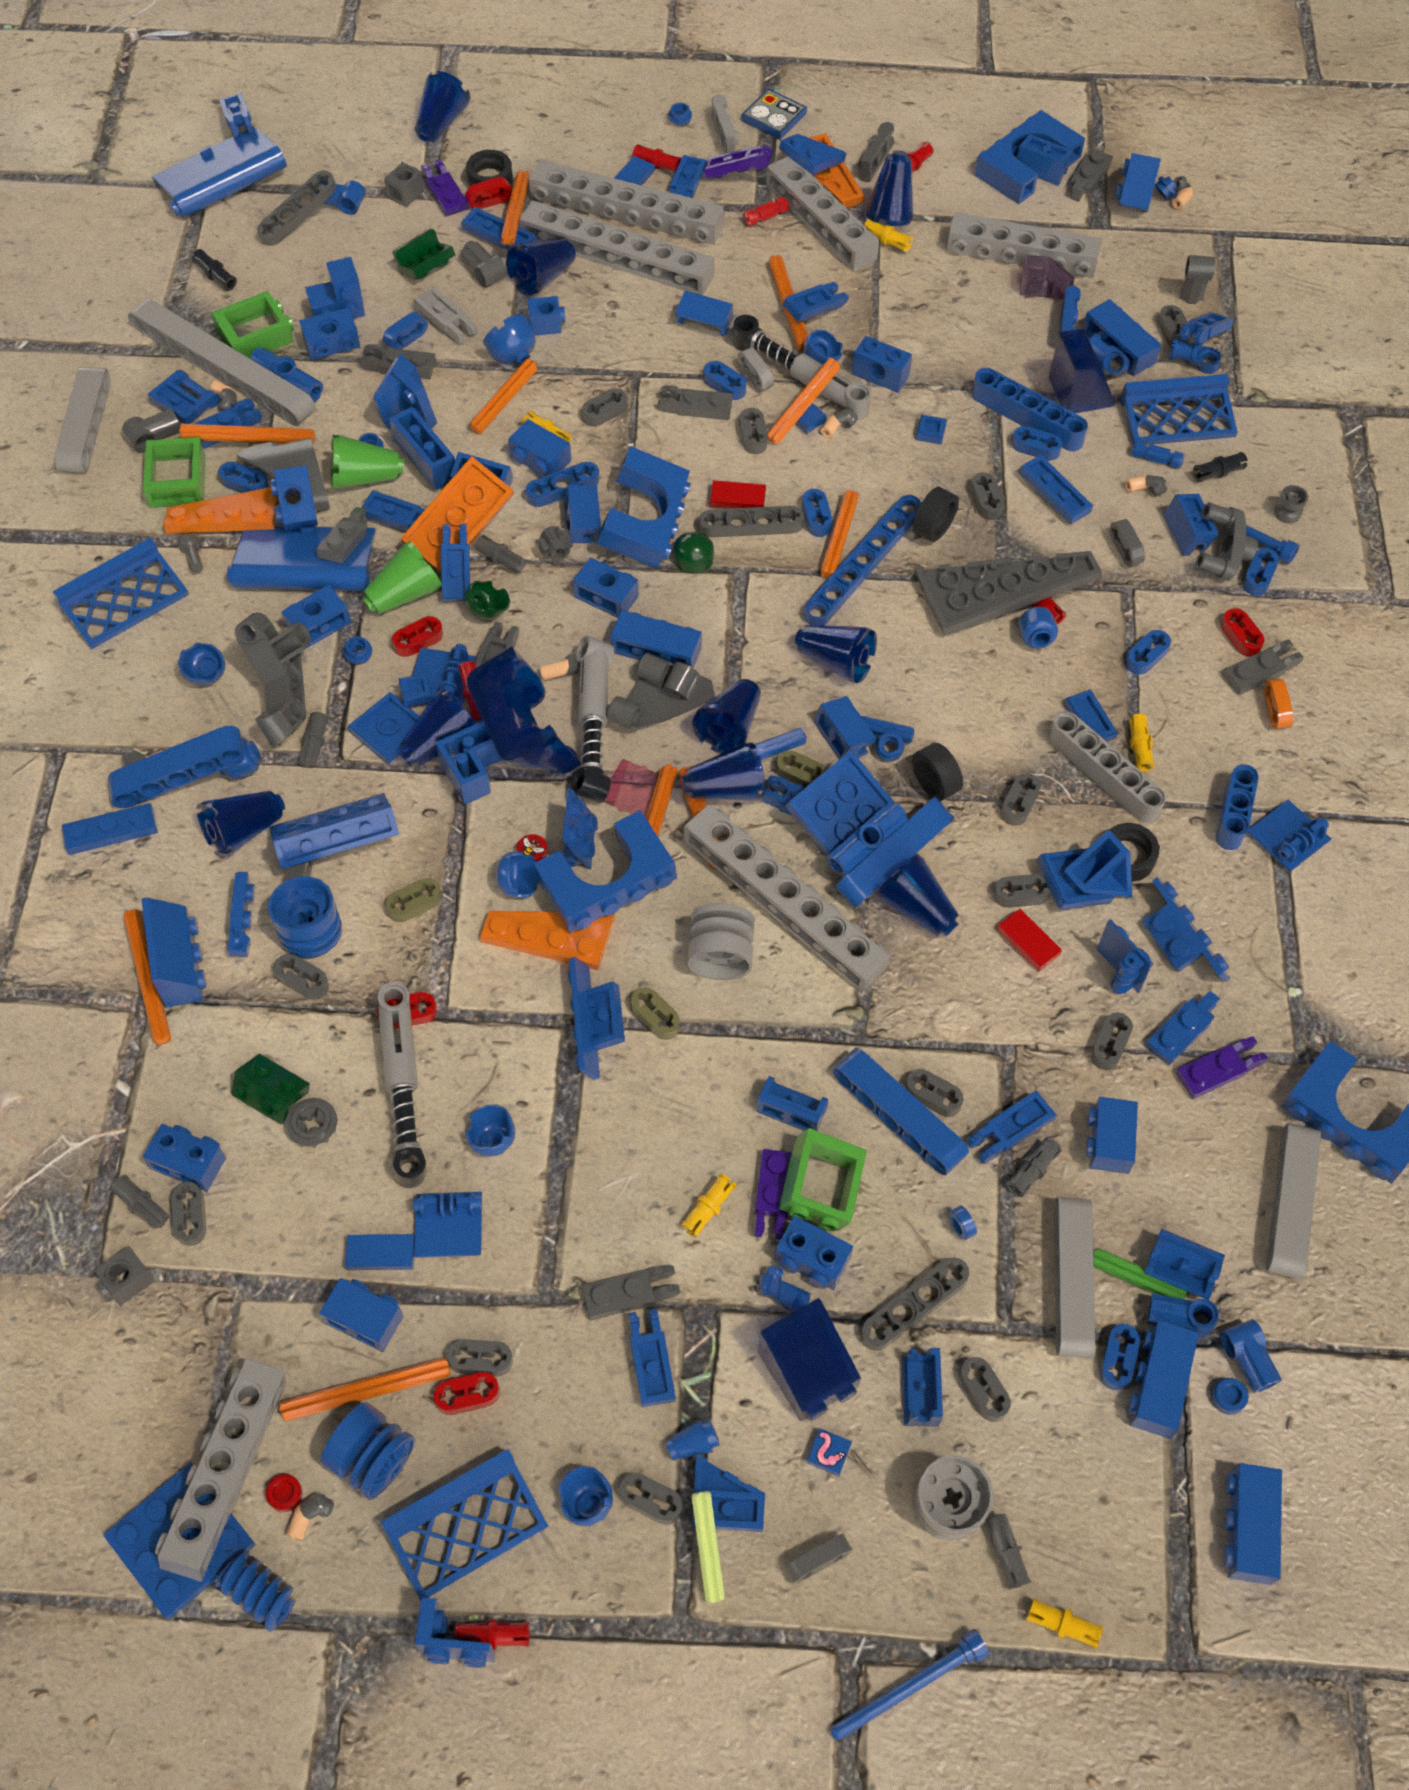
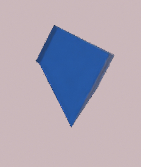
M1109 829L1064 870L1086 894L1132 897L1130 851Z

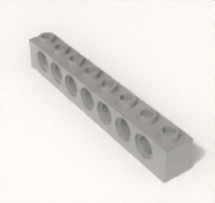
M539 160L529 178L531 199L715 245L724 226V206L542 160Z
M532 200L520 218V228L535 234L537 238L536 244L677 289L703 295L714 277V257Z
M708 804L685 825L683 841L861 993L887 969L890 956L881 944L871 941L864 934L860 926L850 923L842 916L840 910L835 905L828 904L819 897L815 888L808 884L805 885L800 881L790 867L783 866L774 859L770 850L766 847H760L752 840L750 834L745 829L735 826L725 812L720 809L717 810L711 804ZM715 837H723L726 840L719 841L716 840ZM744 855L748 857V859L741 860L736 856ZM767 874L771 878L764 879L759 877L758 875ZM782 893H789V894H791L793 897H791V898H785V897H783L781 894H782ZM811 912L815 914V917H807L803 913ZM833 931L839 936L832 937L827 935L826 932ZM849 951H858L861 956H853Z

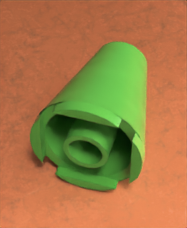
M332 434L331 489H342L395 480L398 474H403V458L398 457L397 451L339 434Z
M411 541L402 546L363 591L366 596L362 600L371 612L377 610L379 614L437 591L442 587V583L434 570L422 558L423 555Z

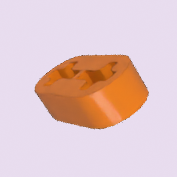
M1284 679L1267 680L1264 695L1271 724L1274 729L1290 728L1293 723V709Z

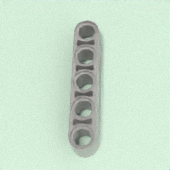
M80 367L78 369L55 451V466L58 471L86 473L89 469L110 390V373L106 368Z
M1068 711L1056 714L1049 734L1051 744L1134 817L1144 823L1155 822L1159 818L1166 800L1164 791L1075 714Z
M1286 1123L1280 1142L1267 1250V1272L1299 1280L1304 1276L1321 1140L1320 1130Z
M1056 1197L1054 1208L1057 1356L1093 1358L1095 1351L1092 1202L1091 1199Z

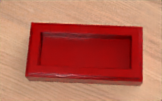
M713 480L710 507L727 509L764 507L766 484Z
M1018 909L997 927V931L1038 972L1062 953V949L1021 909Z

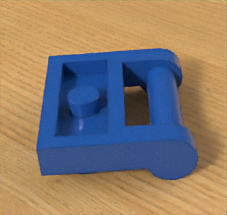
M181 369L175 371L148 393L152 403L164 411L171 408L177 420L183 424H190L208 408H215L220 402L219 394L212 390L208 391L190 379L189 375ZM180 387H185L200 398L196 399Z

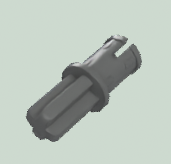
M484 534L477 538L474 545L475 550L491 558L493 563H501L517 573L523 570L526 561L508 550L506 544H499Z
M312 712L310 714L307 732L302 736L304 743L299 761L307 768L316 766L320 749L325 744L323 736L328 717L321 712Z
M122 1175L113 1182L111 1191L129 1206L128 1210L132 1214L137 1213L154 1229L165 1225V1222L169 1219L168 1213L151 1199V1194L148 1191H142L127 1175Z
M1003 1513L988 1518L987 1525L997 1550L994 1556L1000 1559L1009 1584V1590L1031 1583L1020 1554L1022 1546H1017L1007 1515Z

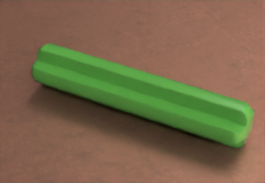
M1096 1248L1093 1252V1267L1154 1294L1185 1299L1187 1291L1145 1274L1146 1268L1101 1248Z

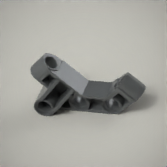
M256 612L236 625L235 636L264 684L266 711L259 715L255 721L270 745H273L292 734L293 730L306 719L301 651L310 645L311 636L306 626L300 622L277 632L266 615Z

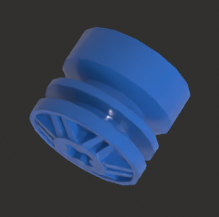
M302 876L284 881L273 891L269 899L268 911L283 949L289 954L300 958H316L328 953L337 945L342 936V922L328 885L320 879Z
M364 1402L355 1407L335 1429L326 1443L320 1462L340 1479L351 1474L350 1486L355 1490L361 1489V1494L368 1500H372L379 1496L399 1475L414 1448L415 1438L407 1431L401 1433L402 1429L396 1423L390 1424L385 1428L386 1416L368 1402Z

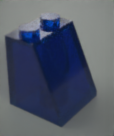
M1084 328L1059 332L1048 378L1060 405L1074 413L1114 407L1113 396Z
M820 1298L815 1299L760 1331L758 1353L800 1422L808 1417L811 1421L815 1420L829 1410L827 1406L837 1400L840 1403L846 1402L858 1393L856 1389L859 1387L861 1377Z

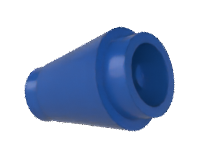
M699 1419L671 1439L666 1440L667 1448L673 1461L679 1458L683 1459L712 1453L713 1448L720 1446L718 1436L710 1419L703 1422Z

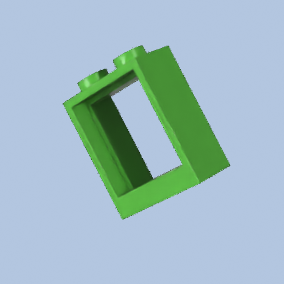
M269 291L211 312L216 331L223 343L251 359L252 352L258 347L272 351L293 342L291 331L294 330L293 323L288 315H283L281 303L278 299L274 300ZM270 313L276 321L273 325L242 337H238L233 329Z
M200 437L146 441L143 491L149 508L172 507L204 500L206 455ZM192 459V479L155 481L156 461Z
M810 1128L804 1130L795 1139L779 1209L789 1212V1216L792 1218L796 1216L802 1220L816 1222L820 1228L827 1231H839L850 1224L867 1150ZM810 1155L847 1169L838 1209L800 1196Z

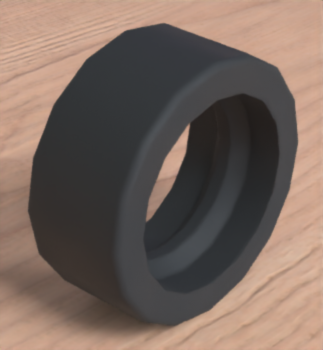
M482 150L474 153L466 162L469 186L496 177H504L510 186L513 183L512 162L501 151ZM485 169H497L502 171L498 175L494 176H482L477 174Z
M939 486L933 488L926 495L917 510L913 522L914 532L931 542L939 540L955 518L959 506L958 496Z
M933 742L913 754L912 766L915 776L923 790L931 798L936 796L941 802L962 790L963 777L960 767L954 756L942 744Z
M1129 822L1117 824L1109 829L1120 841L1134 842L1140 845L1146 852L1147 857L1143 863L1131 864L1132 882L1140 881L1149 876L1159 857L1160 846L1156 836L1146 827Z

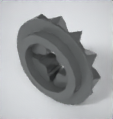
M320 1098L304 1099L296 1103L288 1112L285 1122L286 1131L290 1139L301 1147L312 1146L316 1148L318 1144L328 1143L331 1135L336 1133L338 1117L333 1106L327 1101ZM317 1115L318 1124L322 1125V1127L313 1126L311 1131H308L307 1125L303 1121H312Z

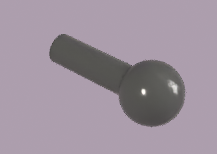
M190 533L182 535L178 541L180 551L187 554L194 572L202 571L203 564L198 553L201 547L199 538Z

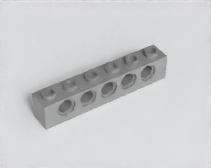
M789 156L767 166L766 186L778 198L785 197L789 203V209L853 272L877 260L879 240L876 235L872 234L859 219H856L845 205H842L830 191L826 190L818 182L816 177L812 176Z
M955 212L949 232L947 252L1093 278L1102 238Z
M247 1358L241 1369H235L229 1383V1389H232L227 1401L222 1400L217 1408L215 1420L218 1422L213 1433L207 1432L202 1442L200 1452L203 1453L199 1465H193L188 1473L185 1484L188 1486L187 1492L183 1499H177L170 1517L173 1520L168 1533L163 1532L158 1540L155 1554L158 1555L160 1569L202 1582L286 1386L284 1370ZM246 1397L258 1399L252 1406L240 1404ZM235 1428L244 1431L243 1435L236 1439L226 1436L230 1430ZM219 1461L230 1463V1466L222 1472L211 1469ZM204 1494H212L216 1497L211 1504L206 1506L197 1503V1500ZM189 1528L201 1530L200 1535L193 1540L182 1538L184 1531Z

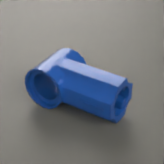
M351 180L347 181L345 185L336 184V191L323 204L338 206L342 212L348 215L356 214L365 197V188L359 182ZM321 182V183H320V185H322V184L325 185V186L328 185V183H324V182Z
M1152 1293L1148 1307L1147 1324L1156 1325L1158 1320L1198 1332V1338H1204L1214 1329L1219 1318V1310L1212 1301L1207 1299L1191 1301ZM1193 1314H1204L1207 1316L1209 1323H1198L1194 1319Z
M1254 1319L1220 1332V1340L1226 1354L1232 1360L1237 1361L1253 1394L1267 1390L1282 1381L1265 1349V1335L1260 1325Z

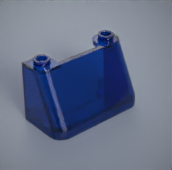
M513 646L470 672L467 677V687L499 756L507 764L558 774L568 773L581 765L577 753L572 747L565 745L560 740L551 725H548L545 729L538 727L531 709L543 701L546 693L540 676Z

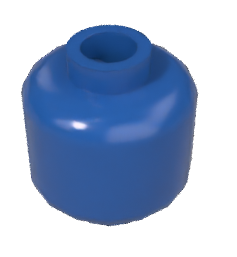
M1044 607L1030 608L1019 619V630L1027 646L1036 649L1045 648L1057 638L1058 627L1050 610Z
M242 738L245 754L243 761L219 771L221 775H227L232 780H239L258 771L259 762L262 761V757L258 747L252 740L248 741Z

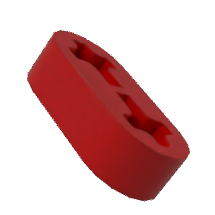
M496 177L470 186L465 192V198L472 209L475 207L484 209L507 201L511 197L512 188L507 179Z
M1232 608L1225 612L1221 628L1238 652L1246 657L1259 653L1264 645L1265 638L1248 614L1238 608Z
M427 616L397 630L392 636L395 653L402 657H409L420 652L421 648H428L441 641L443 638L441 621L436 617ZM430 628V630H432V631L435 630V631L432 632V633H430V631H428V630H426V629ZM405 640L407 643L410 642V644L405 645V643H401V641Z
M426 992L409 994L412 1026L431 1022L437 1015V1005L434 997ZM390 999L386 1003L390 1006H397L401 1001ZM420 1003L426 1004L425 1013H420L418 1009ZM377 1006V1012H376V1013H377V1016H378V1018H379V1011H378V1006ZM399 1021L393 1022V1029L399 1028Z
M480 1372L440 1383L435 1389L434 1401L441 1413L456 1415L493 1405L499 1398L500 1387L497 1379L492 1374ZM486 1382L488 1387H493V1389L488 1390L487 1397L482 1398L479 1392L469 1394V1392L479 1390L480 1383ZM452 1390L454 1395L465 1393L464 1396L454 1398V1404L448 1406L446 1401H441V1399L446 1397V1391Z

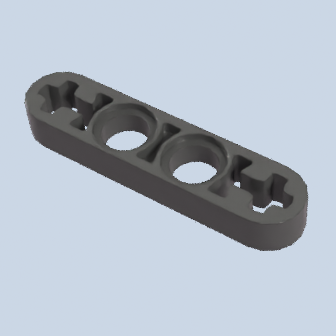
M325 170L318 171L262 220L257 228L262 242L270 246L276 245L336 191L337 186L333 175ZM321 182H324V183H328V185H326V186L323 185V184L320 185V183H321ZM307 195L312 197L310 203H300L302 197ZM289 211L294 213L292 219L288 221L282 220L284 213ZM270 230L271 232L274 231V233L270 235L266 231Z
M796 506L706 510L699 516V531L708 537L793 534L801 531L804 524V513ZM766 517L771 519L772 522L764 525L759 523L758 519ZM742 519L745 523L741 526H735L731 521Z
M956 1257L944 1260L867 1319L861 1331V1340L864 1346L873 1351L885 1349L959 1292L966 1285L969 1277L967 1264L962 1259ZM948 1268L951 1271L958 1269L960 1271L959 1281L956 1278H951L945 1283L943 1288L940 1282L947 1277ZM924 1286L933 1287L937 1292V1299L933 1302L922 1300L919 1296L920 1288ZM897 1306H906L910 1309L912 1318L907 1322L898 1321L893 1315V1310ZM886 1316L890 1326L884 1330L883 1340L877 1337L871 1339L869 1337L871 1327L875 1330L882 1328L886 1323V1319L883 1317Z

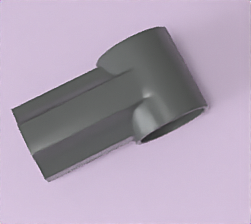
M473 240L465 243L460 251L461 258L474 270L481 286L487 287L507 276L506 266L498 255L492 257L478 242Z
M1188 255L1185 267V280L1181 290V299H1184L1188 304H1197L1198 301L1203 300L1208 280L1211 281L1214 275L1215 257Z
M171 408L144 420L140 417L129 418L122 426V431L135 451L142 453L146 450L147 440H157L180 430L179 421Z

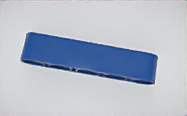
M981 368L976 372L972 390V397L975 401L1021 426L1032 427L1059 436L1062 440V448L1065 450L1078 451L1083 447L1088 429V423L1083 417L991 368Z
M223 726L111 772L108 775L111 803L117 808H129L242 762L245 754L240 730L235 726Z
M936 796L933 797L834 887L855 909L953 821L955 817Z
M854 1048L832 1069L835 1078L841 1085L938 1173L946 1176L969 1154L967 1145L958 1135L862 1049Z

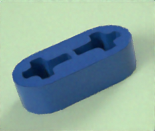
M418 312L409 313L386 329L383 334V343L389 348H405L426 332L428 327L427 319Z
M710 361L704 366V381L708 386L717 392L733 393V400H739L746 395L747 381L741 374L720 361Z
M1021 426L1014 431L1012 447L1020 453L1033 457L1042 455L1046 460L1051 461L1060 456L1062 440L1055 434L1028 426Z
M231 461L222 464L218 470L222 485L239 493L268 488L266 475L252 467Z
M819 489L807 490L802 498V510L807 529L813 536H826L830 533L832 527V515L827 496ZM812 501H815L816 504H818V507L814 508V504ZM816 518H820V522L822 525H819V523L816 522Z
M1261 548L1256 551L1243 582L1244 590L1247 593L1260 596L1267 591L1279 562L1278 554L1268 548ZM1263 560L1268 561L1266 567L1260 566ZM1256 576L1261 578L1259 584L1254 583Z
M1152 630L1130 649L1125 664L1127 669L1137 675L1147 673L1167 654L1171 644L1170 636L1162 630ZM1159 642L1162 644L1156 645L1153 649L1151 648L1152 643L1157 644ZM1143 656H1145V660H1144V661H1142V660L1139 661V662H1136V661H1135V660H1139V659H1141Z
M1128 1324L1116 1325L1106 1340L1100 1378L1102 1383L1111 1390L1118 1391L1124 1389L1134 1375L1140 1336L1138 1331ZM1121 1334L1127 1335L1126 1340L1132 1343L1126 1346L1123 1353L1119 1352L1120 1341L1115 1339L1119 1338ZM1117 1361L1121 1362L1120 1373L1125 1375L1121 1376L1119 1381L1113 1379V1373L1108 1371L1114 1368Z

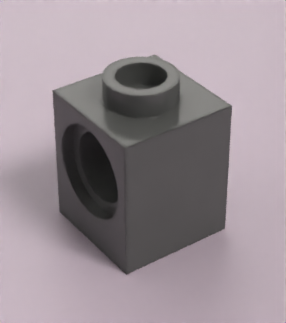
M401 162L384 178L387 198L406 208L424 192L422 171L404 162Z
M127 1246L94 1270L101 1279V1281L96 1283L101 1293L107 1300L114 1297L120 1306L155 1282L130 1246ZM129 1273L125 1281L115 1283L116 1278L120 1274Z

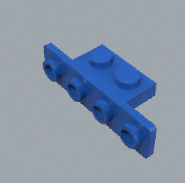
M1158 877L1152 880L1168 904L1143 920V922L1174 968L1180 972L1204 955L1217 975L1225 982L1229 980L1230 976L1226 972L1230 968L1220 953L1213 954L1209 948V945L1212 944L1211 939L1202 928L1197 931L1192 924L1195 917L1185 904L1180 907L1175 899L1179 895L1169 881L1163 883Z
M573 957L569 959L570 970L568 971V979L572 987L570 1005L575 1019L573 1035L577 1041L578 1054L576 1055V1065L580 1072L596 1080L600 1078L598 1050L625 1042L619 985L614 981L591 988L589 967L578 958Z

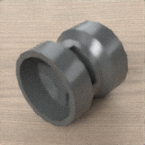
M1297 485L1284 487L1274 511L1278 520L1289 524L1295 523L1301 518L1303 508L1308 501L1306 490Z

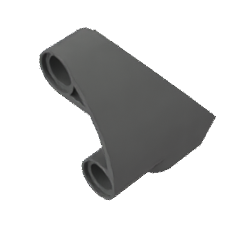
M311 438L283 444L266 442L245 447L237 454V459L257 466L274 479V470L307 465L315 511L330 508ZM291 493L299 502L301 496L297 493Z
M645 653L637 669L639 679L626 699L616 696L612 700L607 712V719L632 730L664 722L715 699L712 680L699 675L694 668L684 663L675 662L673 664L652 654Z

